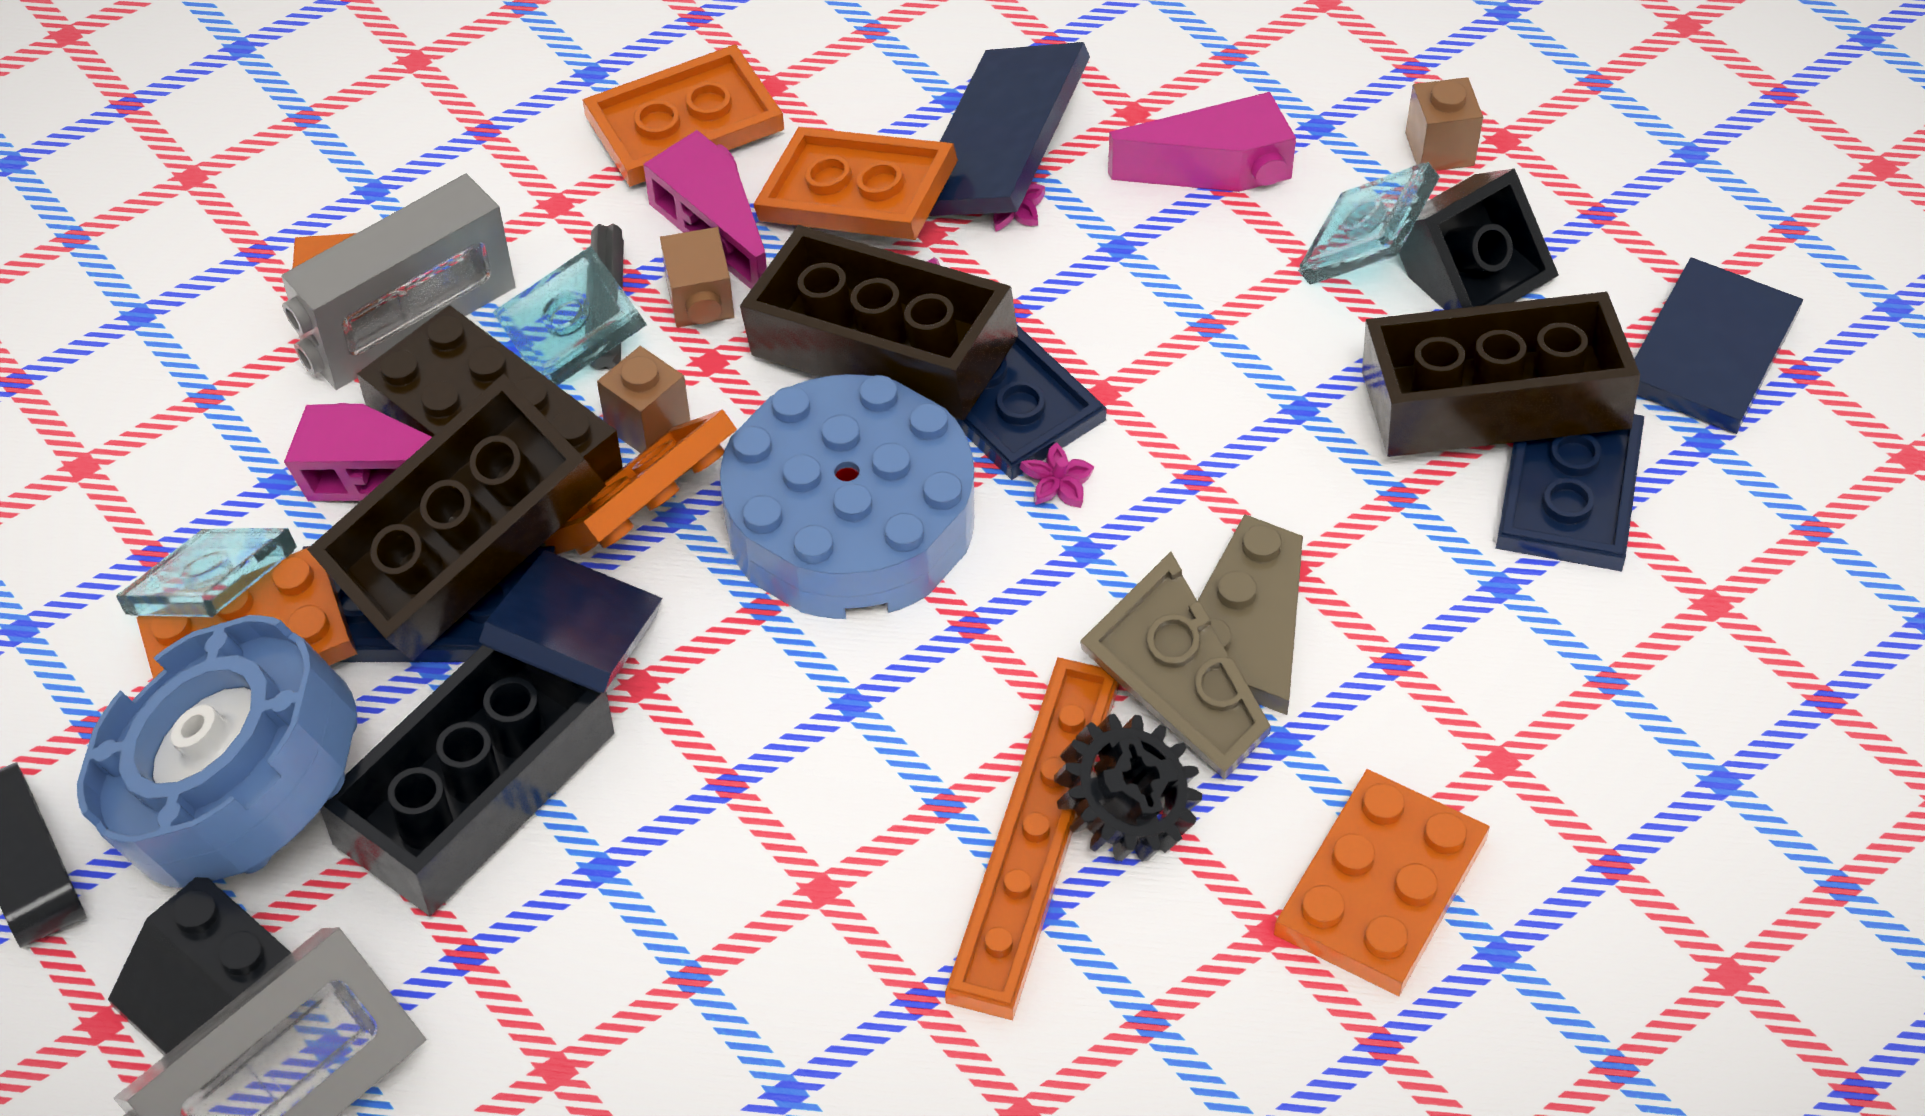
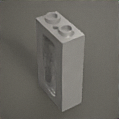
M467 173L281 275L288 298L286 302L282 303L283 311L300 338V341L294 344L295 351L301 363L310 374L314 375L320 372L335 390L357 379L358 372L448 305H451L461 314L467 316L516 288L500 206Z
M340 927L321 928L113 1097V1099L125 1112L123 1116H338L427 1039Z

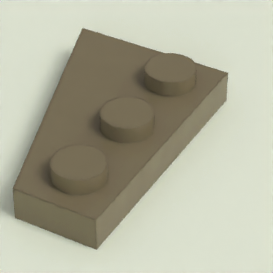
M1244 514L1198 600L1209 616L1211 626L1228 656L1234 660L1258 704L1287 715L1290 699L1303 536Z
M1172 551L1080 640L1081 649L1224 780L1270 734V723L1234 660L1228 656L1212 628L1209 616L1201 602L1197 601L1183 577L1182 569Z

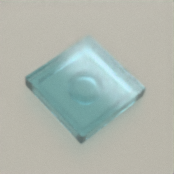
M1427 162L1341 192L1299 265V273L1312 285L1397 256L1440 176L1430 163Z
M592 246L586 248L493 311V314L525 362L557 386L647 326L638 310Z
M289 528L201 529L118 593L116 598L125 615L213 617L282 562L283 559L292 554L297 545Z

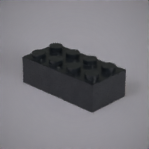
M481 646L345 775L342 788L335 796L327 800L320 809L332 845L428 916H431L615 734L607 692L598 693L486 646Z

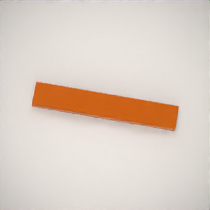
M1057 657L945 991L946 1004L1012 1021L1014 1019L1073 834L1069 827L1078 817L1074 809H1059L1057 801L1069 790L1068 787L1054 782V775L1066 764L1060 755L1086 725L1092 722L1099 726L1111 714L1120 686L1101 667ZM1096 755V757H1095V759H1094V761H1093L1091 774H1092V771H1093V768H1094V765H1095V761H1096L1097 755Z

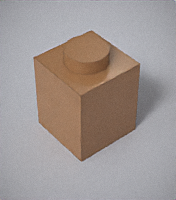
M1469 77L1412 85L1405 134L1419 173L1475 166L1484 117Z
M718 227L660 236L665 278L676 328L735 318L730 275Z
M641 345L597 380L603 420L617 430L619 439L639 453H642L674 426L691 421L684 375Z

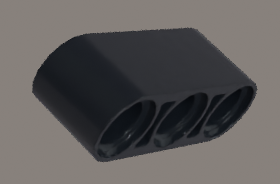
M15 762L0 769V908L19 947L22 948L87 918L29 785L18 763Z

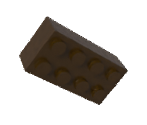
M801 225L795 228L740 304L752 356L820 377L845 374L887 376L946 408L954 418L963 421L1018 338L1012 287L1010 285Z
M1608 291L1370 318L1365 321L1362 374L1387 457L1632 429L1640 372Z
M448 305L357 373L366 406L431 437L438 433L504 373L587 461L603 482L623 468L616 429L451 305Z
M503 373L307 550L385 639L413 661L606 485L577 450Z

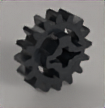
M1110 714L1099 726L1092 722L1086 725L1062 751L1060 757L1066 764L1054 775V782L1068 787L1069 790L1057 801L1059 809L1075 810L1078 817L1072 822L1069 829L1072 833H1076L1087 828L1093 833L1090 840V849L1094 852L1107 842L1113 845V854L1116 861L1122 862L1134 849L1141 862L1148 861L1159 850H1162L1164 853L1169 851L1183 839L1181 835L1195 824L1197 818L1190 810L1202 800V793L1189 788L1188 783L1199 774V770L1195 766H1182L1178 758L1183 755L1187 747L1184 743L1175 744L1172 747L1167 746L1163 742L1166 736V727L1162 724L1152 733L1144 731L1142 716L1135 714L1122 727L1116 714ZM1096 755H1099L1100 761L1094 766L1097 777L1091 778L1093 761ZM1162 797H1165L1164 810L1160 800ZM1163 810V814L1160 820H1158L1157 815Z

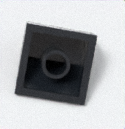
M1515 168L1474 174L1386 224L1408 277L1444 310L1514 302L1559 276Z
M195 877L146 918L109 995L108 1001L121 1016L165 1056L291 952L209 878Z

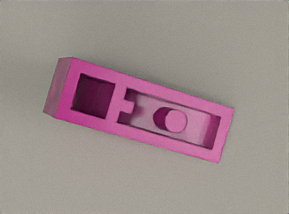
M1266 92L1110 131L1108 174L1111 180L1240 192L1291 179L1296 137L1271 92Z
M696 130L643 164L649 205L683 233L718 227L728 271L752 289L767 268L766 253L738 173L736 161L726 147L721 144L715 145Z
M364 404L306 405L284 463L308 501H362L432 437Z

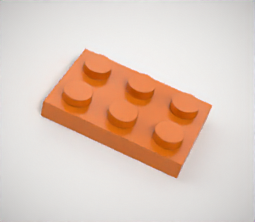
M736 44L582 99L587 120L629 187L646 181L644 163L696 130L715 145L721 144L728 150L784 130L782 111Z
M798 127L753 205L758 220L762 222L801 225L811 228L916 240L958 159L953 143Z
M723 409L674 426L605 481L606 487L552 534L544 544L546 546H555L556 555L574 549L579 555H582L598 544L603 549L609 547L634 527L629 520L633 514L645 506L651 511L665 503L679 491L680 487L675 482L677 478L690 469L694 473H698L718 460L725 451L720 443L738 429Z
M305 548L136 617L153 679L164 670L154 659L162 650L193 631L248 615H262L281 620L293 633L302 637L329 666L357 655L333 578L307 550L308 548Z
M1366 769L1277 918L1274 935L1396 996H1400L1487 841L1490 826Z

